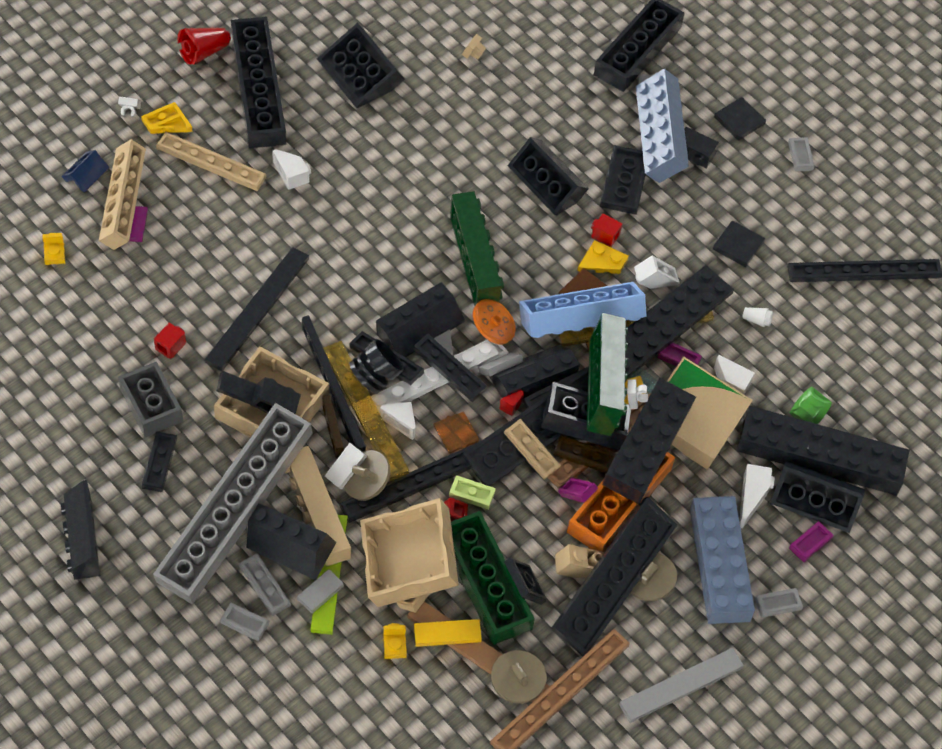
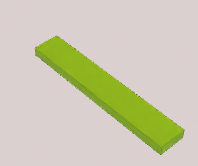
M338 515L346 535L348 516ZM342 562L329 566L324 564L318 578L329 569L340 579ZM338 592L313 613L311 633L333 634Z

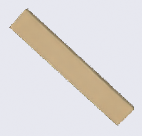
M167 132L164 133L156 145V148L162 152L255 191L259 190L266 179V174Z

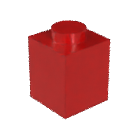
M602 213L600 218L595 219L591 225V238L612 247L621 235L623 223Z
M170 322L154 338L155 350L170 360L186 344L184 330Z

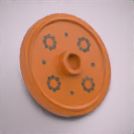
M484 299L475 305L473 320L482 336L490 342L499 345L506 344L514 338L516 332L514 319L502 304L495 300Z

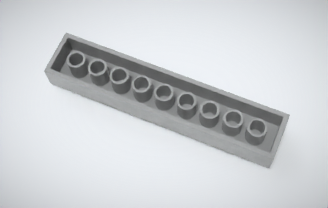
M277 403L274 404L153 573L156 583L187 602L194 603L248 526V520L257 504L265 502L312 435L310 422Z

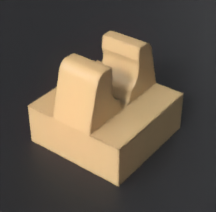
M478 34L474 36L462 53L465 58L468 59L469 56L479 59L486 49L480 42L482 37Z

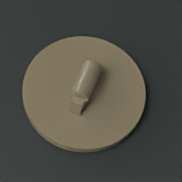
M364 451L363 453L367 456L360 466L354 465L352 467V473L354 474L344 486L345 491L351 497L361 501L369 500L377 496L386 486L390 476V464L387 458L378 451Z
M658 553L644 570L642 577L630 594L643 601H657L668 596L677 583V571L673 562L666 556Z
M514 650L504 653L495 661L492 667L491 682L493 688L506 701L518 704L527 703L536 699L545 688L547 679L545 667L535 655L529 652Z

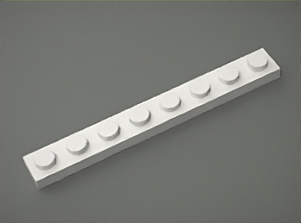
M485 340L454 355V357L467 369L473 371L475 367H479L499 356V353L489 340ZM430 367L424 370V374L412 385L401 381L349 408L359 427L379 417L382 405L410 402L449 383V381L436 369Z

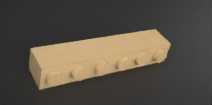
M303 447L285 473L290 475L289 483L291 489L296 490L298 506L303 507L305 524H309L327 533L337 542L325 563L326 566L351 559V547L310 447Z

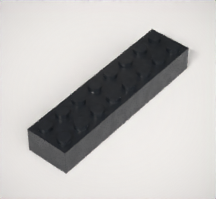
M267 16L230 20L248 147L251 149L286 145V128Z
M749 405L737 452L780 464H785L786 461L838 480L897 496L904 482L910 449Z

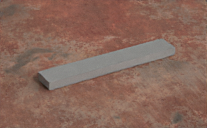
M730 648L620 701L619 706L629 723H632L743 669L744 665L734 649Z

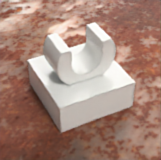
M119 97L118 104L122 107L121 115L125 116L126 110L131 109V116L135 117V109H140L141 101L134 98Z
M636 379L628 380L627 395L629 409H638V401H648V394H641L647 393V386L639 385L637 387Z

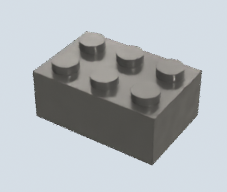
M157 361L118 377L120 390L144 437L183 422L182 409Z

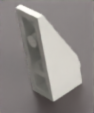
M747 464L743 476L739 517L740 528L743 529L767 496L769 488L773 489L775 477L771 476L772 468Z

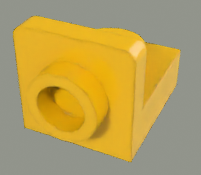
M43 234L45 265L65 264L63 234Z
M391 623L383 627L385 659L407 658L406 625Z

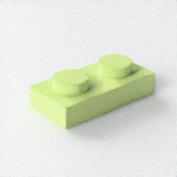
M456 475L449 492V497L489 510L496 488Z

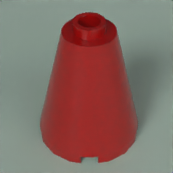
M184 28L179 31L177 38L178 44L181 43L182 49L179 50L180 54L187 64L195 65L228 46L231 41V35L225 28Z

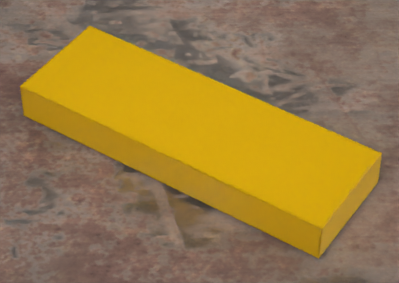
M479 619L414 623L416 647L478 643L482 640Z

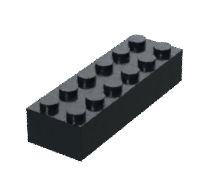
M650 0L596 60L593 75L618 90L625 92L638 75L641 74L680 30L685 12L663 0Z
M659 378L648 401L642 408L606 473L602 485L640 504L692 408L696 396Z

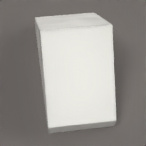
M404 402L382 405L379 418L413 440L416 426L412 403Z

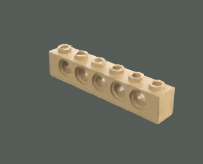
M132 139L116 148L99 241L113 250L129 242L146 148Z

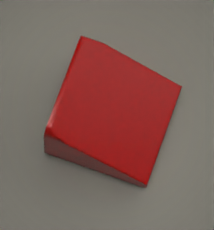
M520 390L503 397L500 400L499 409L510 416L514 415L523 403L524 391Z
M454 498L444 501L449 508L451 521L467 516L468 504Z

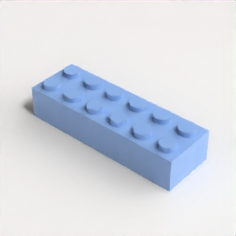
M634 282L519 301L521 324L529 335L534 338H541L545 334L551 333L562 334L568 330L580 331L585 327L595 328L602 313L623 317L630 321H637L640 318L647 317L645 294Z

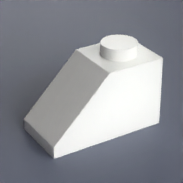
M277 149L273 150V163L288 190L309 183L311 169L308 163H304L302 157Z
M653 255L634 267L637 282L649 289L680 284L675 267Z
M718 355L714 366L717 378L745 395L752 383L754 372L721 355Z

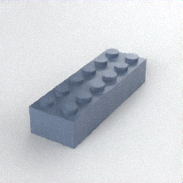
M666 69L659 71L636 85L645 174L658 183L689 167L679 81L677 77Z
M735 496L693 498L690 516L708 624L751 622L755 608Z

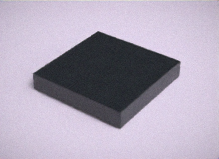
M743 97L727 105L714 115V118L738 141L766 124V119Z
M732 220L714 244L713 250L747 267L763 245L765 238Z
M508 558L504 561L522 598L540 605L547 601L530 565L513 558Z

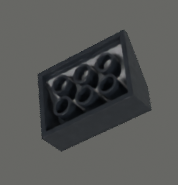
M358 22L317 58L356 108L393 91L405 80L404 76Z

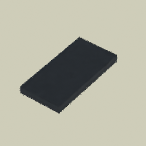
M614 145L600 207L637 215L646 176L643 151Z

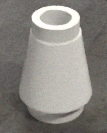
M745 307L743 319L762 327H770L773 311H770L769 308Z

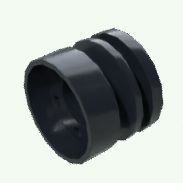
M375 339L365 348L366 354L359 353L357 358L349 362V365L362 385L369 391L378 394L383 390V387L389 384L388 379L394 380L404 371V366L388 345L379 339Z

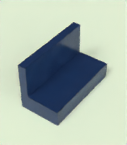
M96 150L87 151L61 177L66 182L74 181L81 191L85 192L110 167Z

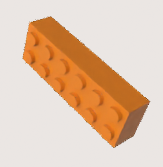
M667 452L643 498L650 497L671 471L675 457ZM602 481L594 494L569 520L567 533L588 548L605 552L639 504L603 486Z

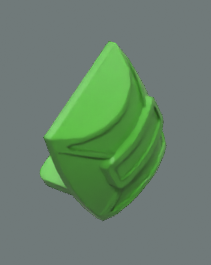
M811 386L798 398L789 414L794 418L819 424L829 411L832 402Z

